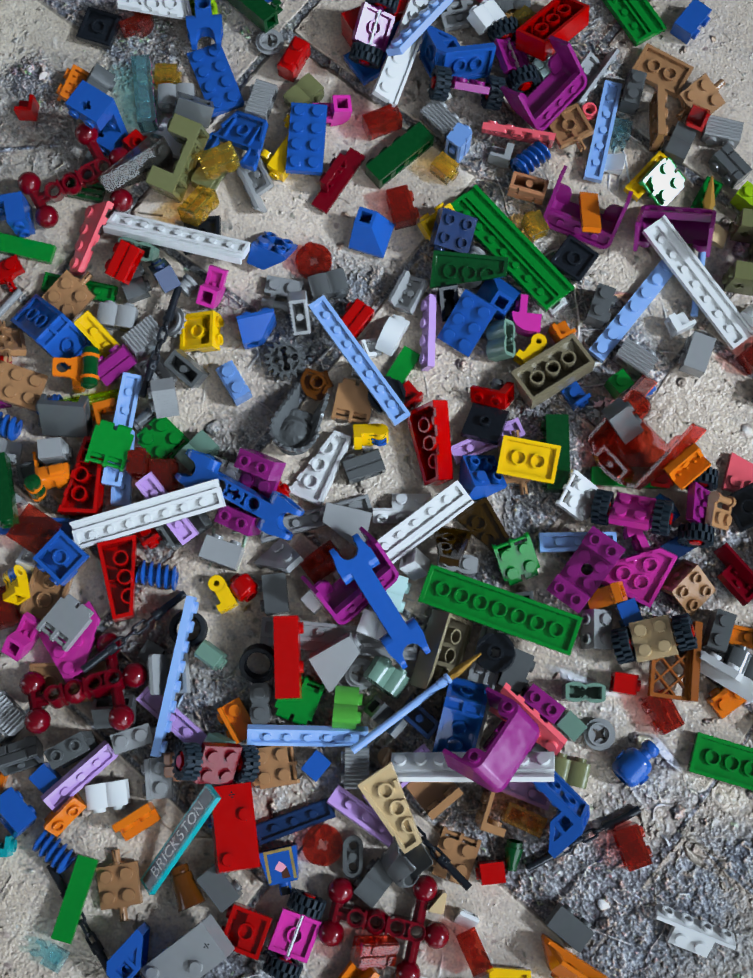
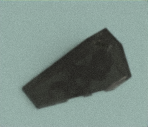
M152 133L97 178L107 193L120 190L146 180V173L152 168V165L164 170L169 168L173 164V152L164 136Z

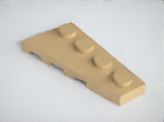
M391 761L359 782L357 786L392 837L395 836L398 846L403 853L406 854L421 844L422 839Z

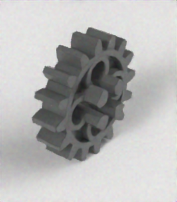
M281 339L279 345L274 342V348L268 347L270 354H265V358L268 359L265 361V365L269 366L268 372H273L274 378L280 375V380H283L284 377L290 380L291 375L297 378L296 372L302 373L303 369L301 366L306 365L305 361H303L306 358L305 354H301L303 348H297V342L292 345L290 339H288L287 343H284ZM282 349H286L289 371L284 370ZM293 356H297V360H293ZM277 359L278 363L274 364L273 361Z

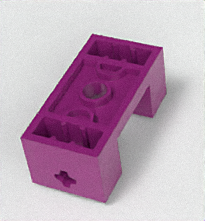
M240 448L234 467L242 470L238 481L251 489L257 487L259 493L267 498L270 497L272 491L277 490L286 463L254 449ZM254 499L253 505L256 508L258 507V501ZM232 502L225 503V507L218 509L214 522L246 536L260 535L261 530L256 527L259 520L258 516Z
M592 526L581 541V545L546 589L578 614L626 551L623 546L595 526ZM586 563L593 567L590 575L583 574L581 570L582 566Z
M534 683L529 684L521 694L525 699L524 703L530 709L535 708L540 713V718L544 722H550L552 725L556 723L566 709ZM502 720L482 747L484 750L487 751L505 724V721Z

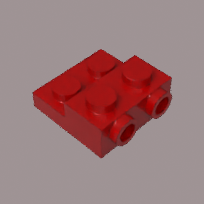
M236 902L233 906H229L226 913V918H228L226 927L222 926L221 929L235 947L233 951L258 960L273 917Z

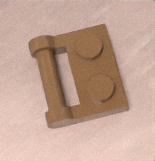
M717 491L710 492L704 524L713 526L716 529L729 531V526L732 523L731 511L736 505V499L732 496H723ZM719 502L723 503L722 509L717 507Z

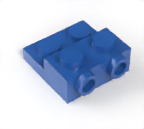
M60 529L33 559L37 562L35 566L43 573L46 571L50 575L49 579L55 585L65 586L78 573L77 570L90 556Z

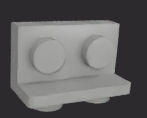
M164 757L147 758L141 764L142 776L145 775V784L142 785L143 796H146V801L174 797L172 778H165Z

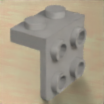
M188 653L184 654L183 661H186L184 672L180 673L179 681H181L179 693L176 694L191 693ZM150 654L148 656V688L151 695H164L173 654Z

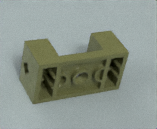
M174 113L173 118H170L167 131L176 142L183 144L180 150V158L174 163L173 173L152 165V168L146 173V183L155 192L182 202L190 184V175L196 169L210 135L202 124Z
M743 208L736 215L734 222L730 223L728 233H731V241L750 244L748 247L750 259L748 261L736 260L729 267L728 271L723 274L722 284H724L723 291L753 296V209Z

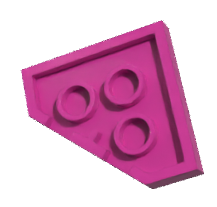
M656 547L621 558L601 584L607 586L611 583L622 581L627 597L635 598V601L651 608L678 556L661 547Z
M90 601L84 605L94 612L90 618L93 621L69 651L65 652L62 650V646L55 641L49 640V636L44 632L38 634L65 682L77 679L84 674L80 667L87 662L89 653L92 652L95 632L101 618ZM58 637V639H60L62 642L66 643V641H64L62 638Z

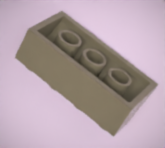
M574 333L516 368L510 374L520 396L528 407L533 409L592 372L595 361Z
M432 609L424 634L431 652L426 655L420 648L409 685L427 690L440 677H443V674H448L454 667L461 664L474 623L450 612ZM448 685L435 694L445 697Z

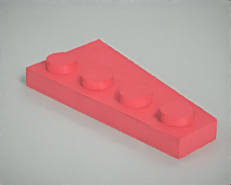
M492 120L483 122L481 131L484 134L529 144L539 141L547 148L552 147L556 133L515 127L510 124L502 125Z
M104 201L90 205L85 210L84 223L80 227V236L74 246V256L69 263V271L74 276L85 273L93 255L91 248L98 243L100 235H98L99 229L102 225L105 226L108 220L105 215L108 209L112 210L114 203Z
M732 452L729 455L721 489L734 493L753 483V464Z
M506 682L500 693L516 701L538 724L540 735L536 743L550 752L554 751V754L557 756L568 739L550 722H544L540 718V713L535 708L530 709L524 703L525 699L520 694H514L510 690L511 686ZM490 707L488 711L503 721H507L499 715L497 709Z

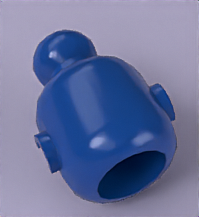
M649 739L645 740L639 750L635 747H629L625 751L622 750L615 757L616 760L612 764V770L628 787L632 788L638 784L642 785L649 778L648 774L652 769L649 760L655 758L660 750Z

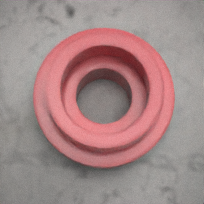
M587 102L581 106V110L588 121L596 118L598 109L594 103Z

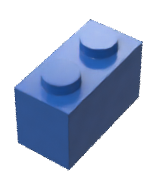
M692 0L674 22L670 33L687 45L691 39L695 40L701 27H706L711 19L709 15L712 9L699 0Z
M10 787L0 795V822L14 838H17L35 823L37 813L31 805H27L23 801L24 798L18 790Z

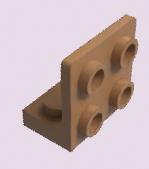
M684 558L670 571L660 589L672 595L685 613H689L690 617L716 591L699 565Z
M410 782L406 786L432 820L464 794L454 782Z
M488 789L487 791L483 790L480 800L483 805L481 811L477 810L474 822L477 823L476 826L480 830L504 838L506 829L502 827V823L488 818L495 793Z

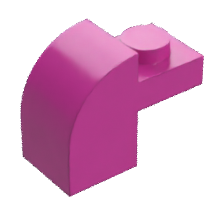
M332 95L330 103H312L328 105L327 123L330 124V127L344 124L350 119L352 114L350 95Z
M212 264L209 265L205 283L200 285L197 304L211 309L216 308L220 304L226 290L225 283L229 270Z
M521 294L519 300L515 301V309L511 312L510 320L515 324L516 333L521 336L532 337L535 334H540L542 314L527 313L528 295Z
M651 520L648 530L652 528L653 520ZM623 527V538L626 540L632 537L631 543L635 551L640 553L651 549L643 533L648 530Z
M29 612L24 613L17 629L7 636L1 652L17 662L26 656L39 639L38 634L40 633L36 627L42 620Z

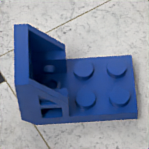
M429 26L423 32L419 58L430 78L435 65L451 68L452 76L463 77L468 80L486 78L491 72L496 45L493 42L460 46L456 37L433 26Z
M37 294L10 320L52 358L76 357L82 354L84 347L92 345L69 318ZM59 363L66 370L70 367L65 363Z
M458 677L453 679L451 684H448L432 752H442L444 748L450 752H467L469 749L476 748L487 702L485 689L489 685Z
M556 771L554 782H533L534 787L539 792H543L551 805L557 808V814L550 821L548 853L554 859L583 834L590 818V806Z
M146 922L138 927L107 961L106 975L109 978H143L142 976L138 977L136 974L148 961L151 927Z

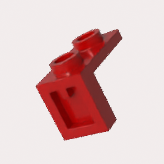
M506 382L499 390L475 385L470 387L471 403L506 410L514 400V383Z

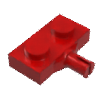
M17 255L0 262V285L6 284L10 292H14L17 289L13 280L25 273Z

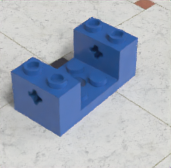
M82 80L65 102L69 110L68 113L76 120L78 118L81 119L89 128L98 130L97 143L104 156H109L114 148L123 145L122 140L128 136V132L114 98Z
M18 191L0 195V221L6 220L17 237L26 238L36 234L32 207L23 193Z

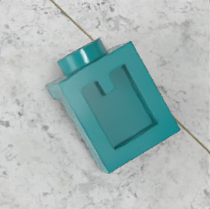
M11 834L5 836V844L0 842V857H10L17 849V840Z

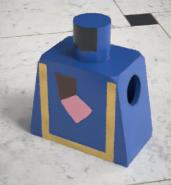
M294 843L260 851V862L269 886L278 884L281 896L291 894L292 887L290 881L298 880L299 878L298 844Z

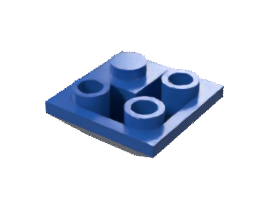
M359 207L348 248L383 259L394 224L377 211Z
M264 232L252 242L247 263L265 270L285 261L298 248V245L289 239L277 237L272 232Z
M496 278L485 280L476 295L496 306L498 310L493 317L501 320L506 317L522 291L504 280Z
M262 308L258 312H243L240 316H236L244 349L263 346L277 325L274 308Z
M462 455L460 458L459 483L472 500H482L507 487L503 475L496 473L498 463L494 455Z

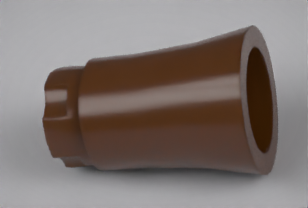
M188 863L175 867L170 871L169 875L172 878L170 881L176 897L178 913L206 901L198 888L192 871H189Z

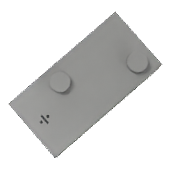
M210 914L150 959L140 971L145 978H201L225 960L235 947Z

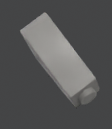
M331 502L321 505L319 516L322 517V522L355 547L356 544L352 536L356 533L366 542L359 528L362 526L368 532L372 512Z
M351 631L310 653L309 661L329 693L333 691L360 654L362 643L359 637L353 635Z

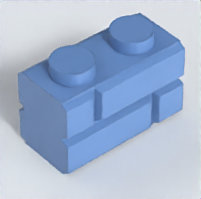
M458 122L446 136L444 155L455 164H459L463 156L470 149L473 132L468 125Z
M232 360L215 369L236 406L252 398L251 391Z

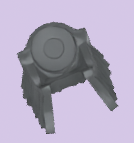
M297 382L294 388H291L290 393L287 394V399L283 400L279 410L275 412V417L270 418L271 424L269 425L271 440L283 453L292 456L307 452L315 444L316 439L320 436V425L328 405L327 400L330 396L329 393L325 394L313 415L307 411L299 410L301 384Z

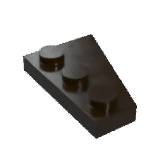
M487 497L469 506L455 517L468 531H472V535L492 553V545L495 544L497 546L510 539ZM508 545V546H505V547H503V548H500V549H498V551H500V550H502V549H505V548H507V547H510V546Z
M443 526L434 533L439 563L459 567L471 540L472 531Z

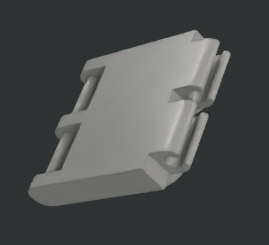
M68 594L65 598L60 597L37 625L36 629L39 632H44L49 636V640L57 642L62 646V650L67 652L93 621L90 618L94 612ZM45 627L49 628L53 633L49 632ZM58 637L62 638L66 643L62 642Z

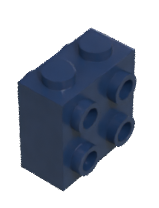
M445 207L438 209L428 246L434 247L433 250L469 253L478 218Z

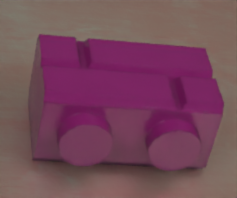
M123 343L120 346L115 344L108 350L110 354L106 357L101 355L100 360H98V376L106 386L123 375V372H127L137 364V359Z

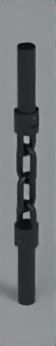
M181 286L174 288L168 308L162 318L164 323L159 328L155 350L151 352L146 365L147 370L138 393L140 397H146L147 388H149L153 373L156 372L161 356L160 349L167 339L169 323L173 322L174 312L182 291ZM161 331H166L164 339H159ZM153 354L157 356L156 360L152 359Z
M182 590L160 608H156L150 613V618L141 619L132 626L131 632L126 636H119L106 645L104 650L80 667L81 670L86 673L106 657L113 655L126 645L129 637L133 634H141L149 627V622L153 619L158 621L167 611L185 599L186 593ZM144 622L143 625L146 626L137 632V629L134 628ZM121 639V642L123 643L120 646H117L115 642Z
M635 806L613 819L603 821L601 823L602 827L598 829L590 828L584 831L579 839L568 846L570 849L561 852L555 859L573 851L574 846L581 842L589 843L596 839L603 830L608 833L617 825L640 814L639 807ZM593 831L595 836L585 840L586 837L584 835ZM546 853L525 864V867L530 872L554 858L549 853Z
M417 826L418 831L423 835L421 836V843L430 850V855L467 891L472 884L455 868L451 860L437 846H433L427 840L426 834ZM436 850L441 854L438 858L433 854Z
M49 864L46 868L61 893L60 896L64 899L67 885L60 873L56 872L57 868L50 867L51 864ZM82 911L81 916L83 919L79 920L78 925L81 926L94 956H97L106 972L108 958L103 951L104 947L96 934L91 931ZM91 936H93L95 939V942L91 943V941L89 940Z

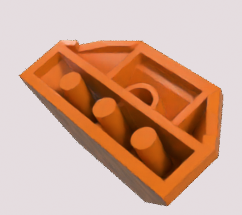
M542 933L541 941L546 963L552 972L550 975L553 978H609Z

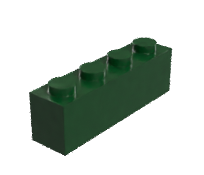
M421 122L411 125L404 135L395 138L393 144L389 147H384L378 156L367 161L365 174L379 189L382 188L431 148L434 143V136Z
M546 414L543 420L540 421V431H543V438H541L540 442L559 445L561 450L554 484L541 482V486L544 487V493H562L564 484H567L570 478L569 414Z

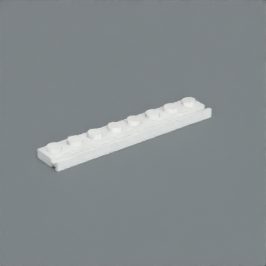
M408 0L393 39L397 38L400 32L410 25V21L415 19L419 12L428 6L431 0ZM423 33L402 55H387L372 94L385 103L392 104L393 108L398 104L422 41Z
M114 211L107 220V224L103 226L104 233L128 237L240 265L251 248V242L118 211Z
M665 215L643 230L642 234L731 350L753 335L752 328Z
M214 479L69 522L72 527L74 542L83 549L97 545L100 542L117 539L225 507L226 504L219 485V479Z
M455 480L377 539L391 562L395 563L467 509L474 501L459 481ZM337 571L333 573L337 580L341 578Z
M554 751L529 752L510 782H554ZM392 752L391 761L399 782H474L449 768L443 752ZM466 752L452 753L462 758Z

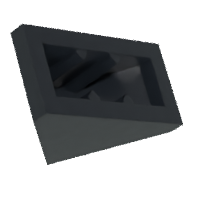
M457 283L438 286L437 299L442 322L447 321L459 300Z

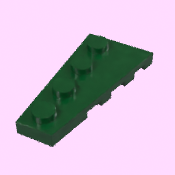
M434 250L430 289L443 285L464 284L506 277L508 257Z

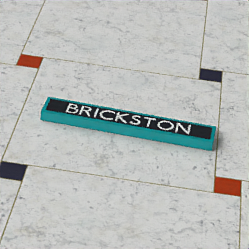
M206 784L140 879L149 895H155L220 801L221 797L211 784Z

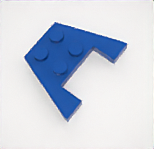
M237 110L221 124V128L216 133L212 132L209 134L210 137L203 154L214 153L220 142L247 151L239 162L241 167L255 172L269 124L265 119Z

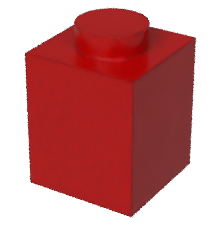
M611 672L609 692L632 696L637 695L641 688V680H638L639 675Z
M502 859L477 862L478 867H475L476 880H480L481 885L506 883L504 861Z

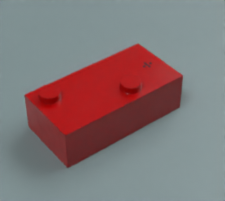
M552 0L516 29V49L541 61H546L555 53L549 37L554 36L567 42L588 25L589 5L578 0Z
M298 615L273 616L275 699L302 698L301 673H304L300 634H304V622H300Z
M251 782L215 786L214 789L221 797L210 814L216 874L259 868L260 858Z

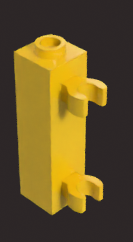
M287 115L283 121L285 122L284 126L289 129L290 116ZM288 134L274 155L266 149L260 155L262 156V161L267 163L270 177L275 180L279 179L282 182L289 175V173H286Z

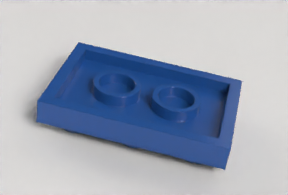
M465 289L437 338L469 357L498 308Z

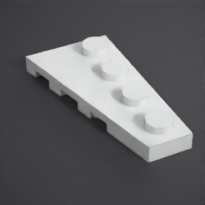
M115 0L117 9L186 20V16H192L189 0Z
M334 430L321 446L317 455L309 461V465L297 476V480L293 485L289 486L291 491L289 494L321 507L353 438Z

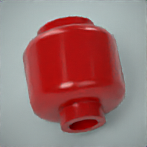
M237 573L230 579L229 589L238 601L249 602L257 595L258 584L249 574L243 573L240 575Z

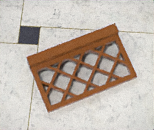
M692 622L698 648L684 651L681 657L674 655L677 660L671 665L664 658L650 660L647 696L689 703L698 702L703 622ZM659 660L667 668L661 674L655 669L656 663ZM678 663L683 667V674L679 677L672 669ZM667 672H670L675 678V681L669 686L662 678ZM658 680L665 687L661 693L654 692V683ZM677 683L682 687V696L675 695L671 689Z

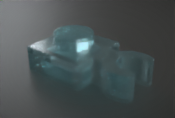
M615 118L611 135L615 139L611 144V149H614L615 144H620V151L623 152L626 141L630 138L633 121Z
M37 939L35 943L39 944L41 949L40 951L32 949L30 954L34 957H43L40 964L58 974L69 957L70 952L55 943H51L48 947L43 939Z

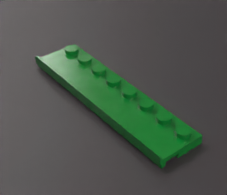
M602 0L635 47L661 32H665L667 29L647 0Z
M476 184L466 194L464 193L451 203L455 211L478 218L473 237L491 256L508 257L507 273L544 312H547L574 290L575 287Z

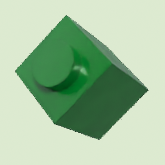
M621 369L605 382L604 387L615 400L630 390L634 382L625 370Z

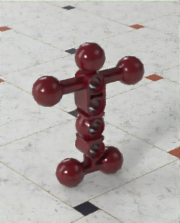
M81 122L76 126L75 137L80 144L87 145L94 159L93 161L81 166L78 171L74 170V172L64 173L60 180L56 179V182L47 183L42 192H40L41 180L33 172H23L18 178L17 185L22 193L29 195L37 209L35 213L36 222L42 228H53L59 220L57 210L47 205L46 202L50 200L59 202L63 200L64 196L67 198L68 195H77L83 187L87 188L86 185H94L102 180H105L112 193L110 202L114 203L113 209L118 212H125L132 207L133 197L129 191L121 189L113 171L114 169L120 171L128 169L132 163L131 153L126 148L117 147L110 152L108 160L97 143L98 130L95 128L91 129L84 122ZM103 163L108 164V168L105 171L100 170V166ZM88 171L92 172L91 178H83L84 173ZM75 180V185L68 188V181ZM53 188L59 189V192L56 196H51V190Z
M112 632L100 635L96 643L98 653L119 636ZM121 639L115 642L117 646L122 644ZM119 649L113 655L105 658L107 670L90 674L86 678L82 677V680L71 679L65 685L59 683V685H50L45 689L46 681L41 673L36 671L25 673L20 679L19 686L21 692L27 695L30 711L24 719L26 729L34 734H41L48 729L51 717L45 709H42V706L50 705L54 709H59L64 705L68 706L69 703L79 704L86 697L90 700L91 697L100 698L111 695L113 708L109 712L108 717L110 726L116 730L130 728L134 722V712L129 706L125 705L123 689L126 685L131 688L142 686L147 680L148 673L146 667L138 662L126 665L121 673L117 654L121 650ZM119 678L117 682L111 683L113 679ZM99 683L96 688L91 689L94 684ZM75 689H79L78 692L72 694ZM59 694L56 699H52L54 695Z
M429 875L419 876L417 882L412 886L416 903L413 918L401 915L391 916L390 913L387 914L381 908H371L368 910L365 907L364 910L358 905L350 908L343 907L352 898L353 886L346 878H335L329 883L327 894L332 902L328 920L324 921L320 926L318 932L319 940L328 947L339 945L344 937V929L340 924V920L347 921L353 928L361 927L362 930L365 928L372 935L382 933L387 935L389 933L392 937L408 940L404 960L397 964L394 976L395 978H420L421 971L416 963L420 941L424 939L429 947L440 949L449 940V930L445 924L432 922L426 927L424 926L428 902L436 896L438 885L435 879ZM352 912H359L362 918L355 922L351 920L350 915ZM372 917H380L382 920L381 924L373 926L370 923ZM399 921L402 927L400 930L394 931L390 927L391 923ZM413 926H420L422 932L419 935H413L411 928Z

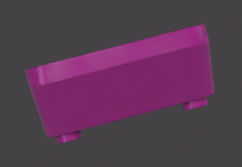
M554 36L549 37L555 53L548 61V68L551 73L528 97L524 93L516 92L505 86L500 88L511 108L533 129L544 131L587 85V77L570 42Z
M564 165L543 215V224L547 228L549 227V229L567 236L570 234L576 239L597 248H608L616 235L633 192L629 191L623 207L611 204L605 209L604 214L600 213L602 227L600 233L582 232L579 205L570 201L572 196L571 188L561 183L568 167Z
M644 205L640 209L635 224L633 251H637L639 245L644 248L651 247V244L642 232L665 215L687 244H693V248L696 251L706 252V257H710L717 212L712 209Z
M361 526L359 530L367 540L365 543L372 549L380 562L372 570L386 591L397 581L399 573L379 542ZM304 575L300 577L316 599L340 625L348 623L369 605L355 580L348 585H345L341 578L332 585L327 580H321L312 585Z
M487 687L485 691L489 706L497 709L499 715L507 720L487 751L484 752L478 748H472L462 758L445 748L442 752L449 768L491 792L498 793L507 787L537 741L540 731L538 724L516 701Z

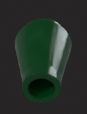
M507 839L504 844L506 870L517 871V866L524 850L522 841Z

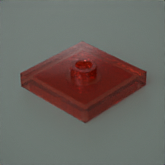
M29 503L19 516V524H14L6 536L36 555L59 531L62 525Z

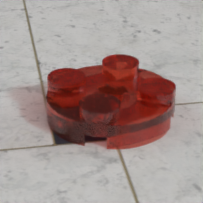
M308 242L296 254L297 270L305 279L315 274L326 273L332 268L331 253L321 244ZM316 258L319 263L310 265V259Z
M317 824L306 832L303 839V853L312 864L329 866L336 862L341 855L343 839L335 827L330 824ZM320 839L328 841L326 850L323 848L318 849L317 846Z

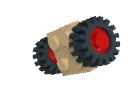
M689 613L672 616V624L670 616L667 614L629 623L630 629L626 626L611 630L612 647L619 664L635 662L636 657L638 663L679 655L676 641L681 652L698 648L696 633Z

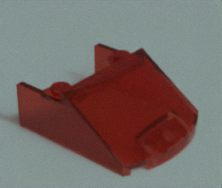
M642 375L622 397L624 402L629 401L635 409L632 413H636L642 420L640 425L644 431L625 444L615 433L607 419L604 418L587 437V441L590 442L592 449L591 454L603 472L617 483L636 490L642 489L665 473L664 468L667 464L682 454L686 447L696 443L707 431L703 426L692 423L682 435L673 437L667 444L643 420L651 411V403L645 396L657 384L655 379Z

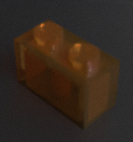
M509 800L506 801L499 818L503 822L538 838L541 837L548 820L546 817Z

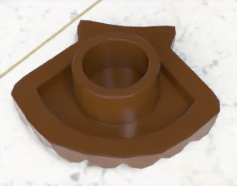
M307 368L300 380L304 394L315 401L322 400L327 390L334 387L327 370L319 372Z

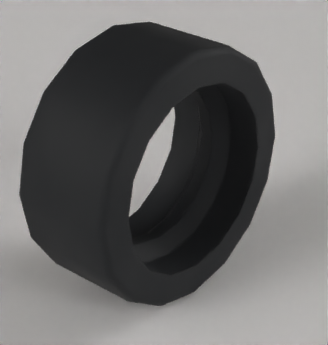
M183 611L174 615L170 621L169 634L175 643L178 635L177 626L181 621ZM194 613L193 618L199 623L200 632L195 639L189 640V648L198 646L207 636V622L199 613Z
M261 643L247 647L239 661V669L242 676L252 683L269 681L275 674L274 650L270 646ZM253 653L265 654L270 660L269 670L263 674L252 672L247 666L248 657Z

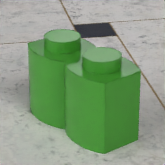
M336 685L332 728L356 730V724H361V712L358 711V706H362L363 694L359 693V687Z

